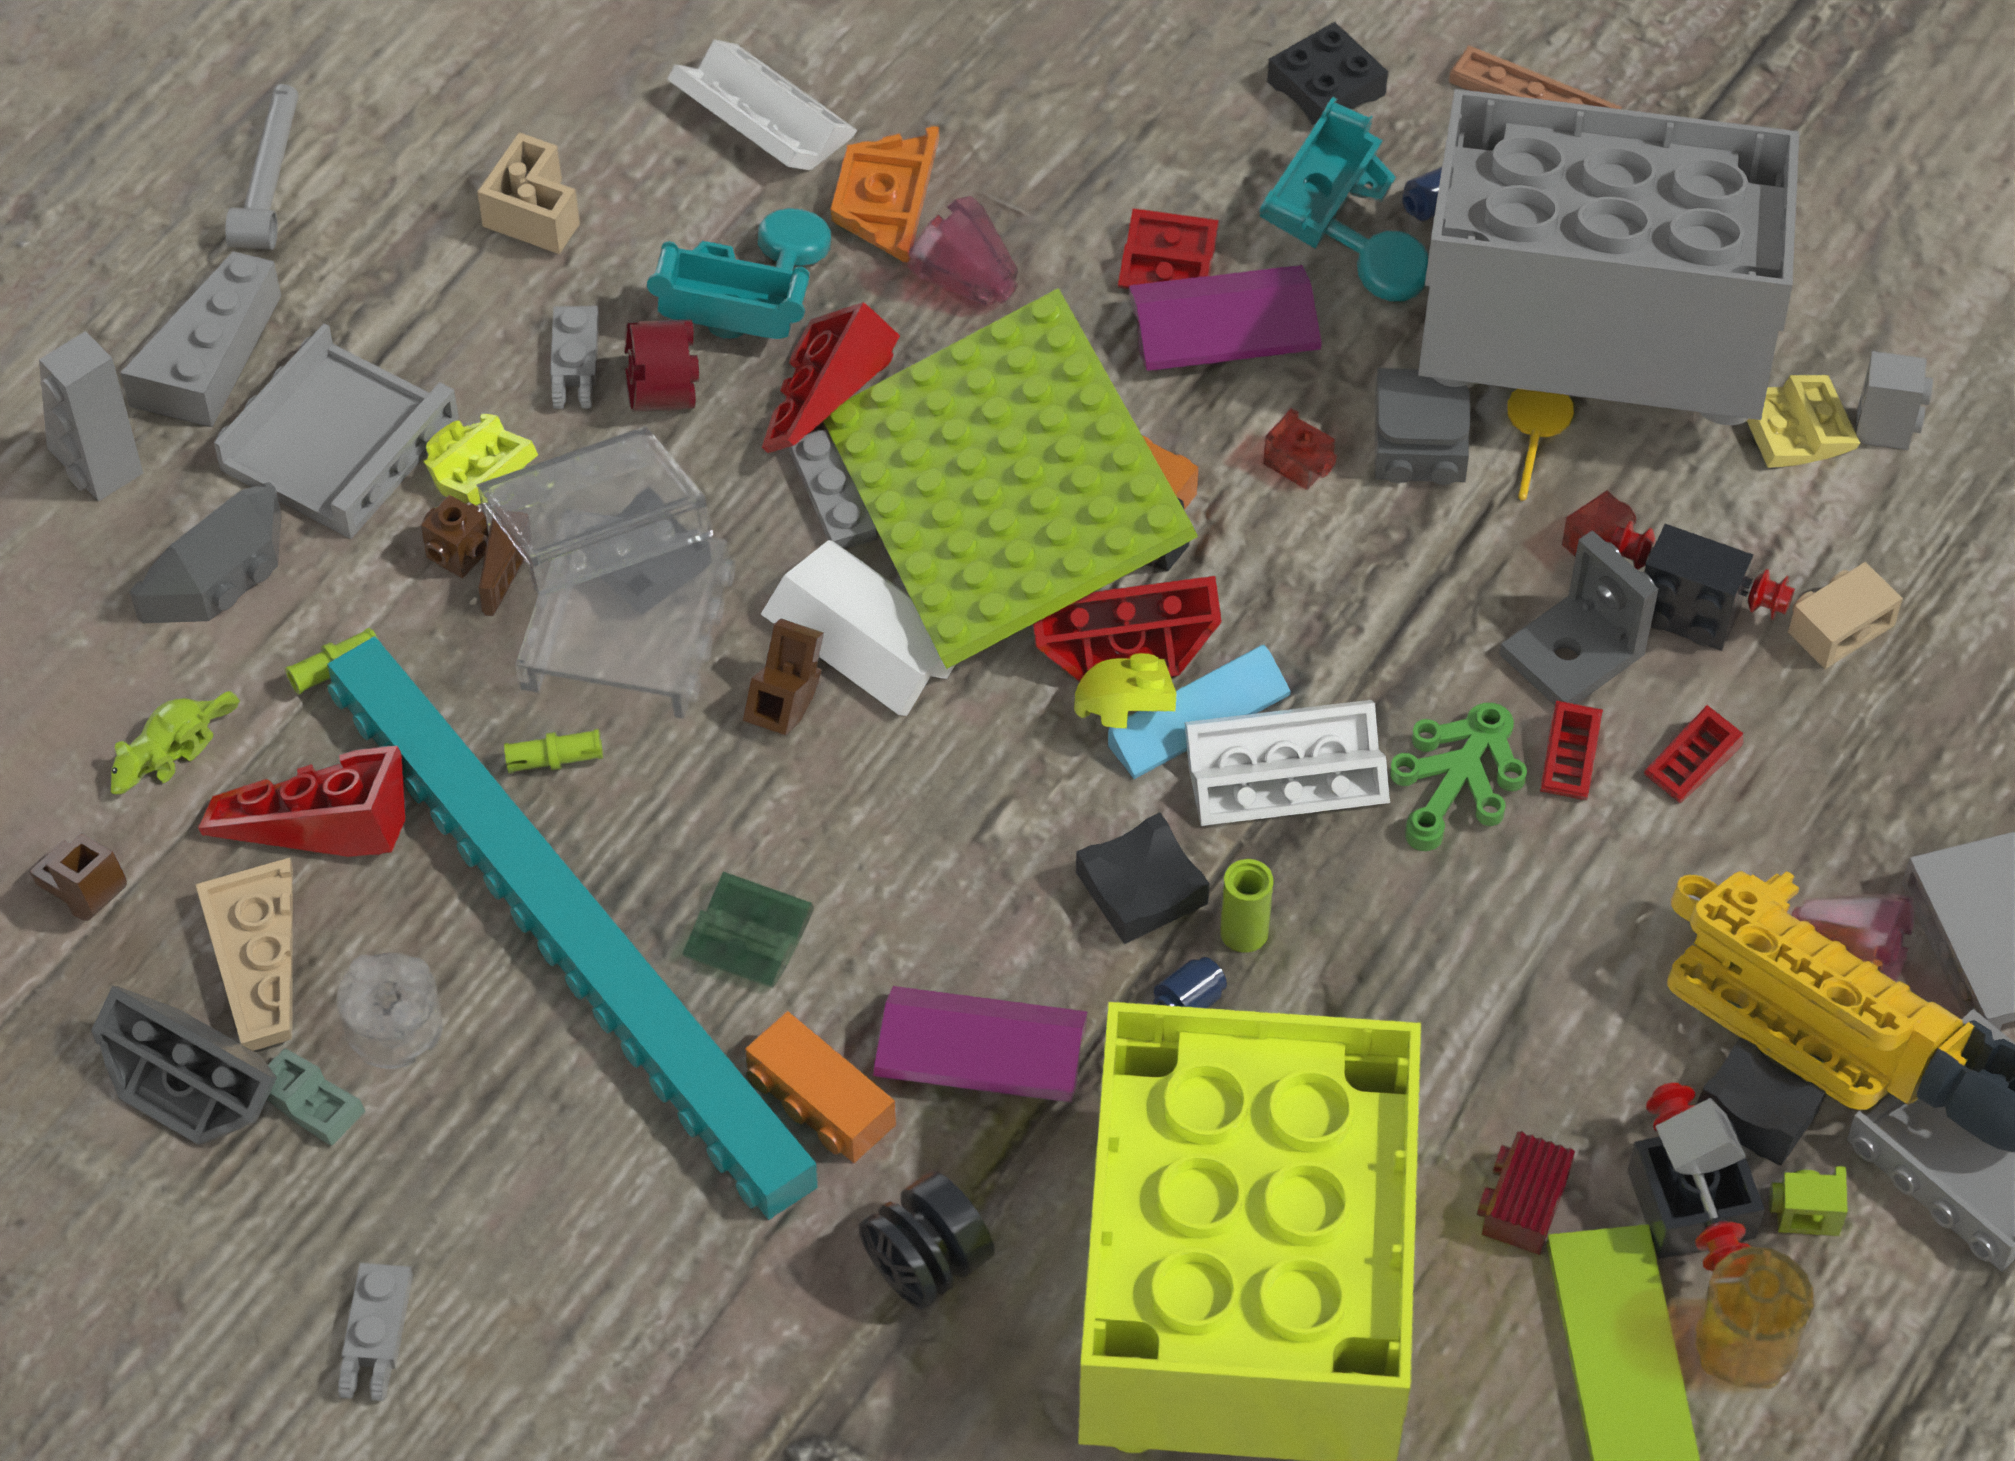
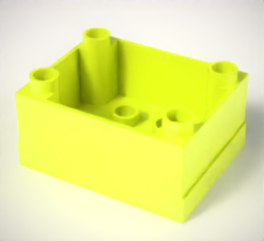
M1108 1002L1081 1353L1078 1444L1111 1446L1127 1453H1140L1152 1449L1304 1461H1397L1411 1386L1421 1023Z

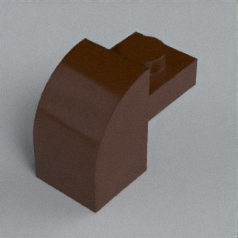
M782 618L774 623L766 665L751 678L742 721L783 735H787L799 724L813 699L822 669L817 668L824 632Z
M83 833L71 843L65 840L62 841L29 871L36 885L66 902L73 916L84 921L91 920L127 886L125 874L113 851Z

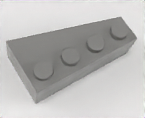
M232 252L121 372L130 407L213 427L281 297L274 261L238 252Z
M86 331L39 359L47 449L66 467V472L72 483L80 491L86 488L99 502L143 474L113 359Z

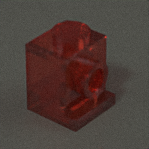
M1291 408L1265 436L1263 465L1308 490L1319 477L1325 478L1333 469L1337 460V455L1334 454L1335 439L1299 419V412Z
M1606 490L1566 517L1562 546L1576 557L1578 540L1590 531H1594L1605 542L1611 543L1618 526L1626 528L1630 520L1633 521V526L1636 524L1635 513L1628 504L1620 502Z

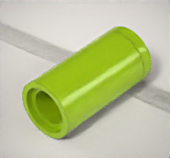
M1254 859L1236 861L1227 868L1224 875L1220 936L1226 946L1237 952L1248 953L1256 951L1268 939L1273 875L1271 870L1260 861Z

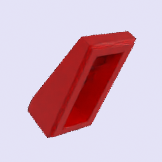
M1561 701L1555 702L1540 792L1581 800L1588 799L1603 709ZM1561 726L1588 730L1587 736L1562 732ZM1561 741L1585 746V751L1558 747V743ZM1556 757L1583 762L1582 768L1555 763ZM1553 773L1579 777L1580 784L1577 786L1552 781Z
M1706 705L1647 767L1644 775L1681 804L1743 746L1744 733L1710 706ZM1707 732L1720 744L1715 748L1701 736ZM1693 743L1709 755L1705 760L1689 749ZM1682 755L1695 765L1697 769L1692 773L1678 762L1676 758ZM1669 766L1683 777L1685 782L1679 786L1662 771Z

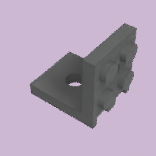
M1590 531L1578 540L1569 596L1501 643L1499 655L1554 705L1556 701L1578 704L1645 655L1658 588L1646 573L1638 571L1626 561L1613 544L1605 542L1594 531ZM1561 648L1573 650L1578 657L1573 660H1563L1557 657L1554 652Z

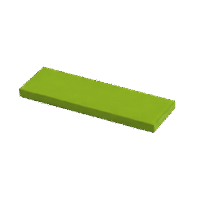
M1649 1224L1548 1234L1546 1245L1590 1461H1701Z

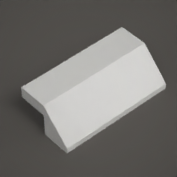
M713 40L698 69L674 65L667 78L671 83L788 167L811 171L852 139L857 131L737 44Z
M831 540L825 542L783 576L761 613L772 623H776L782 618L824 632L819 657L898 715H908L930 677L947 679L954 668L952 666L946 669L910 596Z
M1372 700L1184 722L1189 771L1201 826L1390 803L1386 756L1379 750L1375 703Z

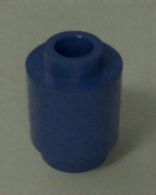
M1442 166L1407 181L1404 186V193L1402 195L1404 208L1411 216H1415L1420 221H1426L1435 217Z
M1202 957L1199 960L1191 959L1154 987L1155 999L1153 1004L1209 1008L1220 1000L1222 991L1227 987L1226 977L1221 968L1208 957Z

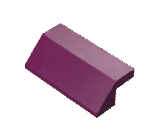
M1303 265L1129 286L1130 304L1137 319L1139 354L1146 371L1322 350L1312 285Z
M893 986L885 1004L873 1076L1072 1102L1077 1085L1080 1050L1086 1031L1088 1011Z

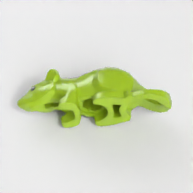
M227 691L212 701L179 698L169 700L158 706L147 720L142 733L130 745L124 741L115 743L116 758L111 769V793H126L133 786L141 782L144 775L152 771H158L157 778L162 783L168 782L175 773V763L173 761L180 757H184L187 761L194 760L214 737V733L207 727L210 720L233 712L238 707L240 699L233 692Z

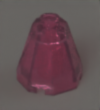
M971 195L955 199L947 206L953 213L945 220L938 214L921 233L910 249L909 256L913 260L908 261L907 267L919 278L988 306L997 301L1002 304L1013 295L1018 287V284L1015 282L1018 268L984 207Z
M1896 893L1810 898L1804 901L1802 907L1796 906L1791 916L1801 922H1809L1815 927V931L1832 942L1839 941L1844 944L1846 951L1864 962L1870 961L1877 965L1878 971L1897 982L1908 953V948L1902 946L1904 934L1912 935L1914 926L1912 897Z

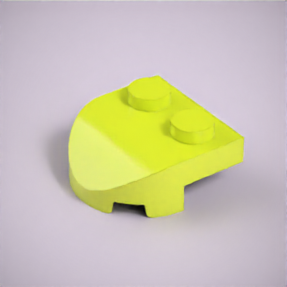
M481 414L480 423L463 426L459 420L454 421L439 430L426 444L428 458L424 460V463L436 488L443 496L448 497L450 494L464 503L481 504L490 498L492 492L511 477L521 473L524 466L538 456L531 440L504 430L499 417L493 414Z
M1134 654L1130 659H1109L1093 666L1082 677L1077 686L1074 697V711L1081 718L1089 716L1090 712L1100 715L1103 726L1127 729L1128 711H1175L1177 693L1164 659H1158V657L1151 654Z

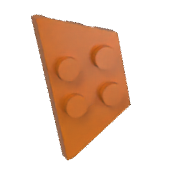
M926 127L925 135L902 140L900 134L883 137L875 142L864 141L847 145L831 206V221L897 259L909 262L940 139L939 127Z

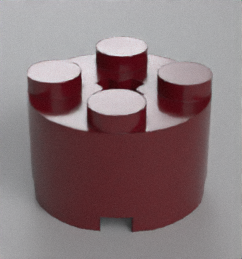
M692 320L638 321L626 324L624 350L625 354H628V368H625L628 401L633 411L695 409L696 393L694 382H699V361L697 355H690L689 346H693L694 343Z

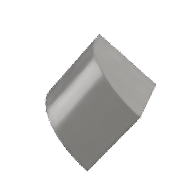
M1710 1098L1655 1126L1674 1170L1679 1173L1702 1174L1712 1172L1745 1158V1154L1726 1113Z

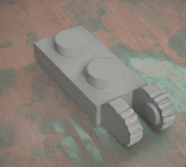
M598 306L553 307L550 377L554 409H564L566 402L565 386H580L578 396L581 408H592L593 386L597 385Z
M370 1263L359 1264L342 1352L343 1361L338 1386L340 1398H353L354 1391L357 1388L360 1366L374 1367L373 1376L370 1380L371 1399L376 1401L385 1400L391 1371L396 1369L413 1279L411 1267Z

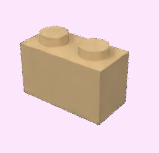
M1864 562L1851 571L1843 570L1831 579L1827 586L1817 592L1809 591L1802 595L1793 605V615L1788 633L1824 669H1827L1894 627L1903 598Z

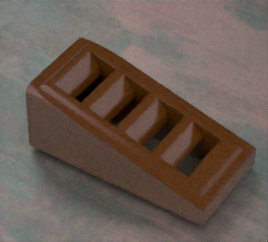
M495 514L492 517L479 583L480 601L484 616L495 615L532 546L530 519L527 517Z

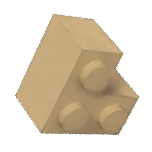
M520 132L517 134L477 192L483 227L558 254L561 253L580 225L576 189L560 184L562 177L557 145Z

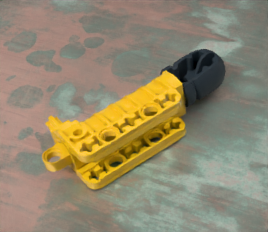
M1744 871L1734 873L1720 885L1699 875H1685L1678 880L1671 898V906L1678 915L1690 922V926L1697 934L1694 942L1695 946L1691 945L1685 950V953L1673 963L1668 975L1667 985L1670 991L1677 997L1737 1036L1755 1044L1760 1051L1806 1081L1814 1083L1826 1091V1094L1849 1108L1857 1110L1869 1109L1888 1092L1907 1105L1919 1098L1933 1108L1945 1107L1948 1118L1981 1141L2000 1150L2015 1152V1044L2006 1039L1993 1040L1992 1031L1976 1020L1969 1021L1963 1026V1020L1935 1002L1928 1003L1911 992L1907 984L1902 981L1895 982L1878 971L1877 965L1870 961L1864 962L1846 951L1844 944L1839 941L1832 942L1815 931V927L1809 922H1801L1788 914L1790 904L1787 902L1799 892V887L1792 883L1795 876L1790 872L1786 871L1781 876L1776 873L1766 882L1753 874L1750 876ZM1687 895L1696 896L1700 898V900H1695ZM1728 1001H1732V1002H1734V1003L1740 1005L1742 1008L1739 1009V1008L1735 1007L1734 1005H1732L1731 1003H1729ZM1809 1054L1815 1055V1056H1817V1057L1823 1059L1825 1062L1822 1063V1062H1820L1819 1060H1817L1816 1058L1812 1057V1056L1809 1055Z

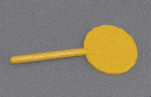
M1516 389L1512 392L1507 402V416L1513 426L1522 433L1530 435L1518 498L1521 501H1525L1528 496L1539 437H1550L1560 434L1569 427L1573 419V402L1568 395Z

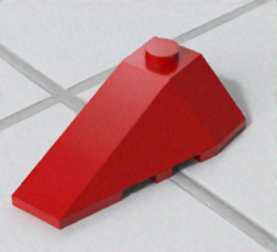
M865 302L813 318L808 323L789 361L795 368L793 377L785 379L780 389L786 396L785 401L773 411L764 438L762 449L767 453L796 445L876 374L884 370L892 361L894 356L892 350L900 335Z
M398 745L354 750L339 755V764L315 771L312 764L298 768L297 776L287 781L273 785L270 780L264 779L214 795L198 829L201 835L346 857L391 853L405 822L401 751Z

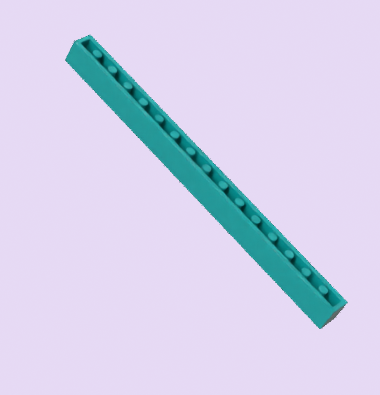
M377 637L370 638L329 662L327 665L331 683L327 685V689L334 703L341 710L346 707L354 715L352 718L357 730L365 740L368 741L373 738L379 747L398 745L401 751L402 774L405 777L404 783L412 798L417 803L424 801L431 809L430 815L436 827L443 835L451 833L456 839L457 849L466 864L471 868L475 865L479 867L484 874V882L494 898L497 900L504 898L511 906L510 912L517 926L524 933L531 931L539 940L537 945L545 960L551 966L558 964L566 973L565 980L572 993L579 1000L585 997L594 1007L592 1009L593 1015L600 1027L607 1034L613 1031L622 1041L620 1043L621 1049L631 1065L635 1068L642 1066L650 1075V1085L658 1098L664 1103L669 1100L679 1111L677 1115L686 1132L693 1138L697 1135L701 1137L708 1146L706 1151L714 1166L721 1173L728 1170L737 1181L736 1189L745 1204L751 1209L757 1206L765 1217L770 1220L817 1189L818 1180L815 1161Z

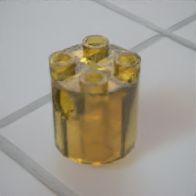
M1748 1247L1730 1253L1716 1265L1704 1297L1701 1316L1695 1328L1696 1349L1700 1355V1365L1707 1374L1716 1376L1737 1387L1770 1389L1776 1387L1782 1377L1791 1370L1814 1308V1292L1805 1270L1790 1256L1771 1248Z

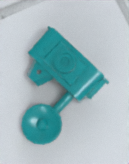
M1332 97L1301 148L1273 190L1271 189L1259 209V217L1314 249L1318 247L1324 236L1328 235L1359 253L1357 260L1358 276L1364 287L1376 297L1387 301L1404 302L1416 297L1426 287L1429 253L1420 241L1404 232L1383 231L1368 239L1335 220L1351 195L1382 203L1396 176L1376 156L1383 140L1369 133L1373 116L1367 117L1336 103L1337 99ZM1368 184V185H1370L1372 188L1369 189V188H1367L1365 185Z
M786 208L766 215L758 227L757 243L763 254L777 261L776 267L737 260L733 246L702 241L691 251L678 248L674 242L666 241L661 246L655 272L647 280V289L651 294L658 297L657 311L664 317L673 320H692L694 324L707 326L709 331L717 337L733 339L745 333L771 339H783L789 336L792 323L801 321L805 314L803 301L809 284L810 274L806 268H794V265L814 264L825 258L830 251L831 230L824 219L815 213L803 209Z

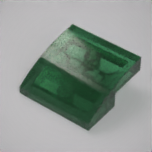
M722 872L706 911H700L682 955L694 961L774 988L802 938L814 911V906L809 901Z

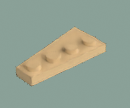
M291 858L195 884L241 1045L254 1051L292 1040L293 866Z

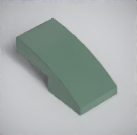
M286 1048L268 1064L277 1079L267 1100L294 1122L331 1146L366 1112L359 1098L325 1080L318 1066Z

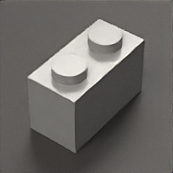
M1877 351L1871 352L1856 415L1855 433L1861 444L1903 450L1909 449L1913 432L1921 433L1925 407L1921 406V404L1929 405L1932 394L1933 378L1925 377L1927 358Z

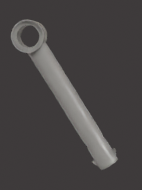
M282 84L276 86L273 90L244 207H231L227 213L225 235L228 247L273 250L276 245L278 220L276 211L270 210L299 97L297 90L292 86Z

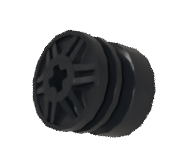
M933 1170L927 1172L900 1193L902 1206L888 1201L878 1209L879 1215L872 1213L858 1224L859 1235L864 1248L877 1270L901 1298L911 1306L921 1310L937 1299V1293L943 1295L953 1287L952 1274L965 1278L994 1256L993 1240L978 1211L967 1196L951 1180L940 1172Z

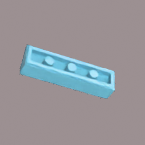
M1261 645L1176 691L1175 711H1137L1128 716L1127 729L1110 727L1108 730V747L1133 779H1136L1187 751L1184 722L1256 714L1288 697L1291 691L1271 652L1265 645Z

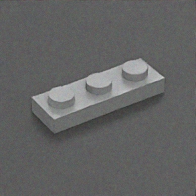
M824 429L807 434L796 445L789 447V452L827 539L834 541L844 549L877 540L876 527L828 430Z

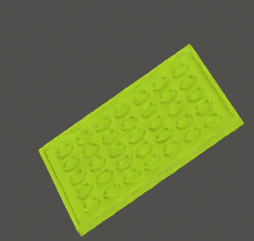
M1059 288L854 395L823 420L946 669L1198 537L1190 519Z

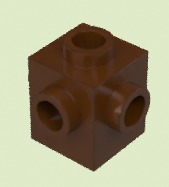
M450 494L438 507H434L427 512L421 524L426 557L463 579L485 556L489 537L486 515L473 503H464Z

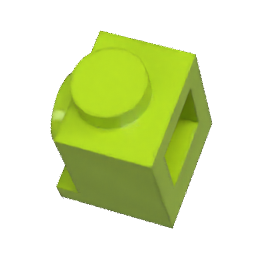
M1836 1166L1833 1175H1823L1814 1170H1798L1794 1173L1784 1172L1782 1182H1771L1769 1189V1211L1778 1213V1232L1840 1236L1848 1213L1846 1167Z

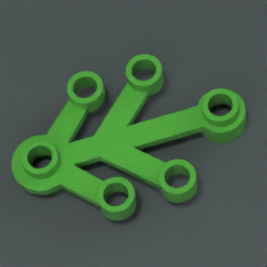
M1481 703L1473 707L1469 711L1467 719L1442 725L1430 719H1422L1415 723L1412 732V744L1416 749L1423 752L1433 751L1442 743L1468 740L1460 750L1420 759L1409 753H1401L1392 759L1390 777L1393 782L1401 786L1412 785L1417 779L1447 773L1427 806L1412 812L1407 819L1405 838L1414 849L1431 851L1440 846L1445 829L1443 817L1466 780L1476 803L1475 816L1477 820L1486 826L1498 825L1503 820L1506 807L1505 801L1500 795L1493 793L1480 758L1486 748H1489L1498 767L1497 783L1502 789L1517 791L1524 786L1527 768L1523 762L1514 759L1507 739L1512 734L1514 720L1511 713L1505 707L1496 703ZM1484 721H1492L1496 724H1487ZM1427 732L1434 737L1426 739L1419 734ZM1406 766L1412 769V771L1403 773L1397 768ZM1515 772L1519 777L1509 778L1504 773ZM1486 806H1492L1496 808L1498 811L1495 813L1486 812L1483 808ZM1426 823L1432 825V827L1426 828L1420 826L1419 824Z

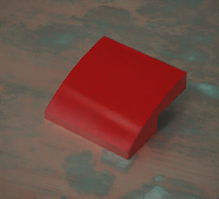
M1132 208L1127 243L1124 245L1118 288L1129 289L1130 285L1210 276L1219 220Z

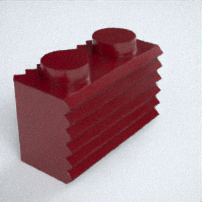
M1523 1131L1516 1133L1511 1147L1502 1145L1493 1168V1174L1499 1175L1500 1178L1495 1189L1485 1187L1476 1214L1484 1218L1481 1235L1540 1255L1570 1176L1575 1151L1572 1148H1564L1561 1144L1555 1145L1552 1141L1546 1142L1543 1138H1535L1532 1134L1526 1135Z

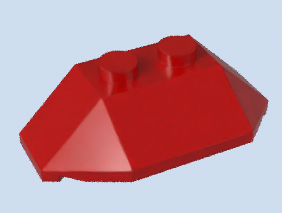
M1216 576L1095 591L1033 624L1035 646L1078 682L1081 681L1082 677L1093 666L1102 661L1117 658L1130 659L1132 655L1140 653L1151 654L1158 657V659H1164L1170 676H1179L1222 623Z

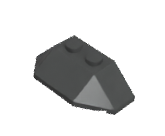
M267 482L262 486H254L239 491L172 543L149 568L143 582H137L130 590L137 619L143 624L210 621L221 611L231 608L238 598L255 584L265 581L273 570L278 567L282 514L275 486Z
M112 986L91 1030L96 1044H100L105 1066L119 1099L198 1145L208 1143L256 1123L277 1079L262 1057L254 1051L180 1009L119 986Z

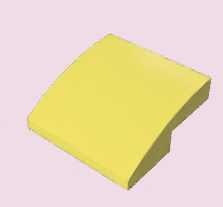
M1790 375L1783 387H1768L1761 420H1747L1768 468L1801 465L1829 459L1855 450L1860 444L1828 375Z

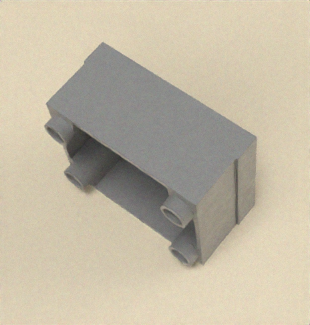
M1454 89L1429 250L1425 285L1430 287L1418 376L1433 377L1437 382L1450 387L1467 385L1470 388L1479 383L1700 412L1707 420L1722 425H1737L1748 419L1761 420L1778 332L1784 331L1793 284L1799 131Z

